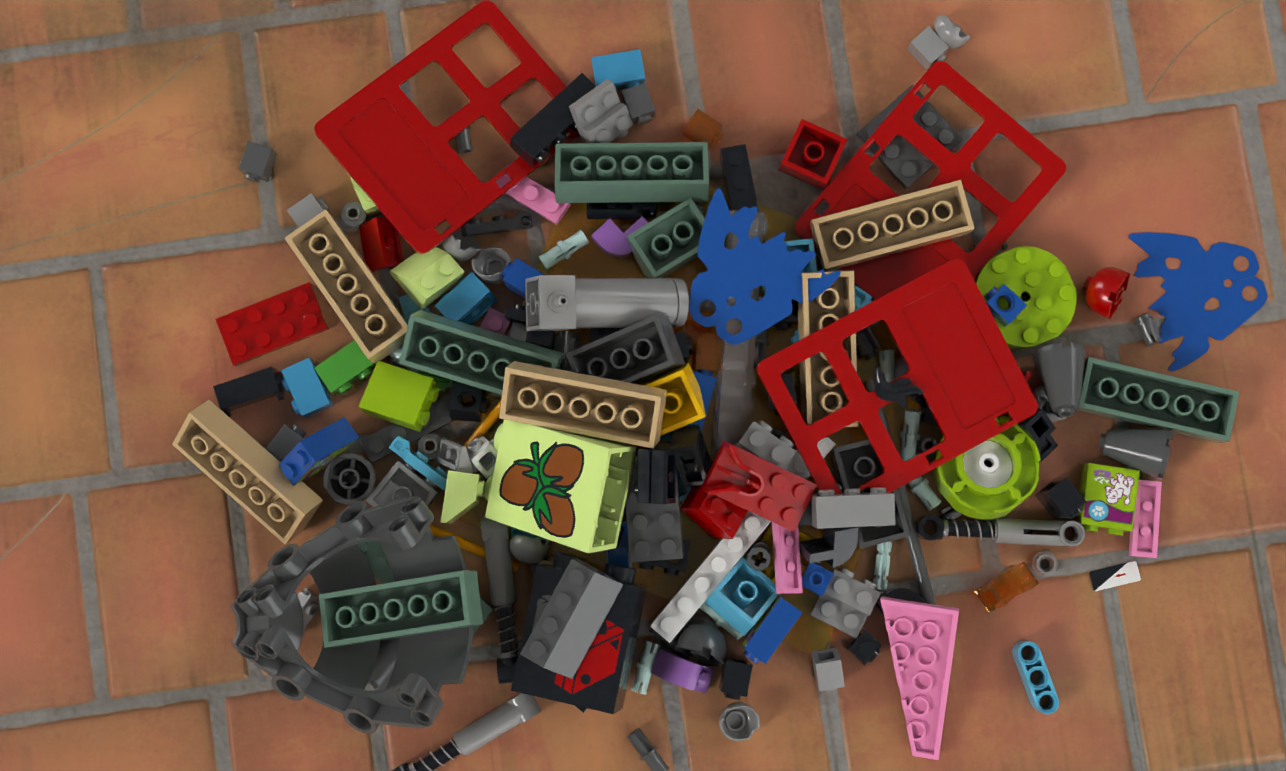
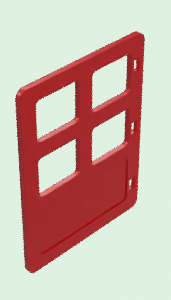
M484 0L320 119L315 124L314 131L317 138L412 249L418 254H427L555 155L554 145L549 150L550 154L540 164L536 162L532 167L518 155V159L488 182L483 183L448 144L449 141L478 119L485 118L510 146L511 137L520 130V127L501 107L500 103L532 79L537 80L553 99L566 88V85L493 2ZM485 24L491 27L521 62L519 66L489 88L481 84L452 50L455 45ZM433 62L441 66L470 100L467 105L439 126H433L400 88L402 84ZM572 129L568 132L570 135L562 144H570L579 137L578 129L576 131ZM505 174L512 179L501 188L496 183ZM444 221H447L451 227L439 235L435 228Z
M937 61L796 221L794 230L802 240L812 239L810 223L813 219L898 197L897 193L869 170V166L896 136H901L940 170L938 176L926 189L961 180L963 189L997 217V223L970 253L965 252L951 239L839 268L838 270L854 271V284L871 295L873 300L955 258L962 259L966 263L972 277L975 278L1064 175L1066 164L944 61ZM926 84L931 90L921 99L915 94ZM939 86H945L983 118V124L957 153L950 152L913 120L915 113ZM997 134H1002L1041 167V172L1015 202L1007 200L971 169V163ZM875 141L881 148L871 158L865 152ZM825 200L830 206L820 216L814 210Z
M959 258L951 259L761 360L757 365V373L813 481L817 484L818 490L833 489L834 494L843 493H841L817 444L820 440L856 421L861 424L883 467L881 475L857 488H860L861 491L867 487L869 490L873 487H886V492H892L1033 416L1038 409L1037 401L966 263ZM879 320H883L886 323L908 366L907 373L889 383H893L901 378L911 379L912 382L906 383V385H915L922 390V395L944 436L942 442L907 461L901 459L878 414L880 408L893 401L880 399L876 395L875 390L871 392L866 391L842 345L845 338ZM822 352L844 391L848 403L827 416L807 425L785 386L781 374L794 365ZM1008 412L1012 419L998 426L995 418ZM938 449L942 457L928 464L926 455Z

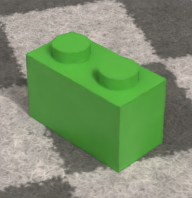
M354 340L314 369L332 394L337 395L339 393L343 395L353 388L352 383L358 379L363 381L370 377L376 364L368 360Z

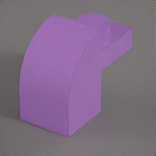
M641 217L623 233L609 219L591 235V238L606 255L616 259L629 258L634 254L626 237L648 224V222Z
M659 649L651 673L678 686L706 694L715 669Z

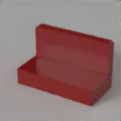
M376 217L359 226L365 263L372 273L381 269H393L404 261L399 232L386 217Z

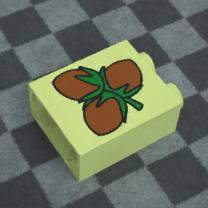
M504 419V422L498 427L494 436V447L498 451L494 473L489 476L484 487V496L488 501L485 518L586 553L616 548L637 446Z

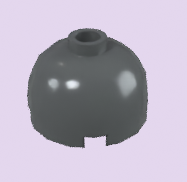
M353 453L339 455L327 465L324 473V487L335 501L347 505L366 500L374 491L376 485V472L372 464L363 456Z
M702 620L701 624L694 623L682 630L677 640L675 652L686 659H689V656L699 659L696 663L719 667L721 664H724L728 645L723 633L716 629L715 623Z

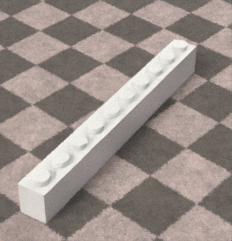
M826 437L818 442L817 447L822 457L825 458L836 444ZM796 449L795 451L797 452L785 469L807 479L810 473ZM748 511L734 538L721 539L651 622L650 627L670 643L771 521Z

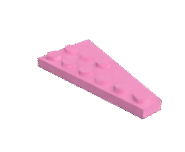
M881 597L880 600L889 636L897 683L901 694L912 755L939 760L959 608Z

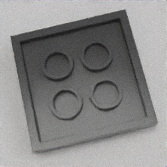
M912 84L857 132V137L863 143L868 140L914 85ZM919 91L915 94L918 95L921 99L924 98V96ZM928 101L913 116V120L949 151L963 140ZM896 136L877 157L905 189L909 188L934 166L930 160L901 136ZM874 141L868 149L875 154L881 147Z

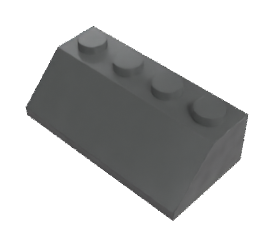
M579 558L571 559L520 655L545 669L573 679L624 584Z

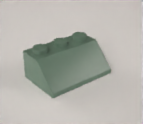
M691 198L626 237L637 264L646 278H666L699 258L698 247L705 218Z

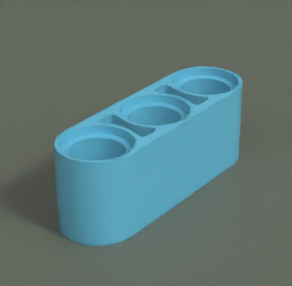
M1026 640L1016 642L1012 648V655L1030 704L1036 711L1044 714L1056 712L1059 707V699L1040 648L1034 642ZM1028 645L1031 648V656L1023 659L1021 650ZM1038 670L1041 675L1040 680L1033 684L1030 680V675L1033 671ZM1043 695H1048L1050 699L1049 705L1041 708L1039 704L1040 698Z

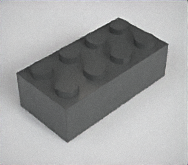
M659 314L566 353L572 372L634 384H641L686 365L669 317Z
M868 439L836 447L830 451L838 483L842 486V493H845L844 489L857 488L883 473V467ZM868 487L860 491V493L870 492ZM898 489L891 492L895 496V525L859 527L856 549L911 536Z
M633 464L626 498L630 562L683 559L684 548L677 466L676 503L648 504L637 503L634 484L638 480V470Z

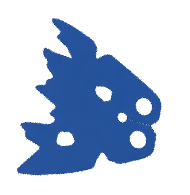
M718 188L709 204L698 247V257L704 262L708 271L699 273L692 282L689 311L693 320L704 327L715 326L716 333L721 339L731 345H736L749 340L792 313V299L801 304L803 303L802 276L800 274L815 257L816 253L813 251L802 252L801 250L788 252V246L784 243L785 232L780 233L761 244L758 236L751 239L748 232L758 207H742L732 216L722 190ZM729 232L738 237V243L734 249H726L724 246L725 237ZM820 270L816 273L822 272L821 278H808V301H812L827 290L837 280L841 272L835 271L826 275L824 270ZM758 286L766 287V293L761 300L756 301L751 298V290ZM729 297H734L736 299V304L734 306H729L727 304V299ZM710 300L715 304L716 310L713 315L703 316L700 313L699 306L702 301ZM737 318L741 321L742 330L739 334L732 335L726 330V323L729 319Z
M1149 232L1129 235V238L1149 254V258L1137 265L1138 270L1134 276H1161L1165 279L1161 287L1166 290V293L1149 307L1151 310H1158L1161 316L1166 317L1161 325L1162 333L1159 336L1162 340L1159 343L1184 336L1181 346L1172 353L1176 360L1168 368L1169 371L1183 368L1204 355L1209 348L1208 336L1215 340L1225 339L1255 314L1267 300L1264 282L1254 277L1259 270L1257 257L1252 250L1246 247L1220 242L1211 245L1208 252H1205L1198 240L1189 236ZM1244 256L1248 259L1249 267L1246 271L1240 272L1234 268L1233 262L1236 257ZM1169 257L1180 259L1181 265L1179 269H1168L1165 259ZM1226 279L1232 281V286L1229 288L1224 286V280ZM1246 286L1256 288L1258 296L1254 301L1249 302L1243 298L1242 291ZM1214 297L1219 300L1220 307L1218 309L1205 311V303L1210 298Z

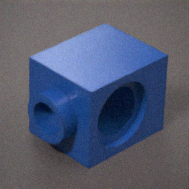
M1005 284L998 289L994 286L984 296L991 314L1004 327L1009 325L1027 306ZM998 298H1004L1007 301V310H1002L998 307Z
M808 562L801 576L802 586L823 596L834 573L815 563Z

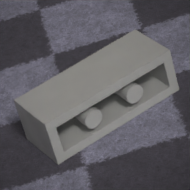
M873 487L867 493H860V488L844 489L845 493L834 494L833 489L819 490V495H812L811 497L812 526L817 529L895 525L894 493L886 492V487Z

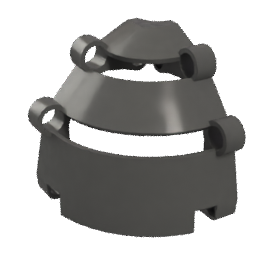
M406 497L373 508H369L363 501L353 503L338 515L335 524L300 546L289 544L278 550L270 558L267 565L268 570L237 596L230 606L235 614L237 623L236 636L232 646L239 654L270 675L273 687L281 695L296 701L302 700L305 696L343 714L345 721L359 732L373 734L380 724L411 728L430 727L444 706L442 699L438 695L441 686L462 684L470 657L473 626L400 637L396 662L387 687L383 690L367 691L364 689L374 670L380 641L324 648L323 642L320 656L314 668H312L298 652L303 636L304 620L300 600L295 590L308 573L313 577L320 594L376 585L370 565L357 545L361 542L378 541L392 569L395 582L467 570L458 542L454 535L434 537L429 528L434 515L420 497Z

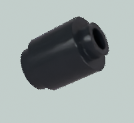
M870 326L856 332V354L859 359L864 357L867 361L878 355V348L881 347V344Z

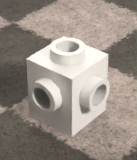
M483 435L480 439L476 438L469 443L467 452L473 472L476 474L480 471L487 479L494 473L498 451L494 447V439L489 442Z

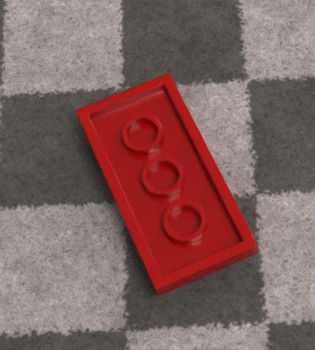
M310 282L215 319L233 366H238L329 330Z

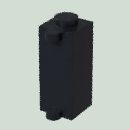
M273 367L213 386L220 409L229 417H231L230 411L274 396H277L279 401L284 399L282 387L283 374Z

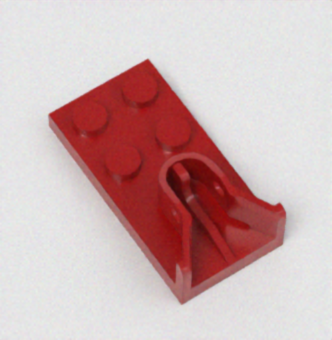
M724 440L701 488L712 496L716 495L795 532L817 484Z

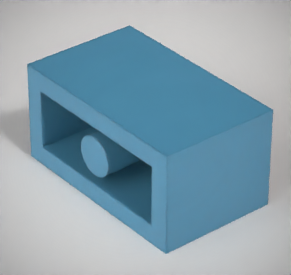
M640 49L591 57L595 86L608 79L613 82L617 92L618 89H628L645 83Z
M471 272L468 276L463 277L454 289L443 295L435 307L446 318L472 325L498 300L477 276Z
M311 358L281 370L284 376L282 377V384L287 392L291 391L294 398L291 401L293 409L297 415L301 414L305 418L334 406L325 383L314 369L317 365Z

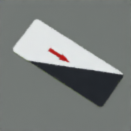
M1136 561L1089 572L1094 591L1141 580Z

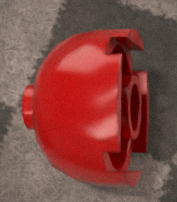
M1106 267L1097 271L1093 277L1088 276L1083 286V290L1087 291L1085 300L1088 307L1102 317L1112 318L1122 301L1121 295L1123 290H1127L1131 274L1118 268Z

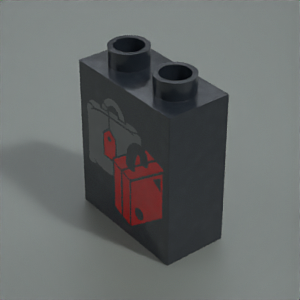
M555 552L553 565L541 564L536 566L511 691L615 714L623 709L648 585L634 582L636 569L605 563L604 573L624 585L574 678H568L545 669L520 655L571 559L579 558L584 562L586 560L583 557Z

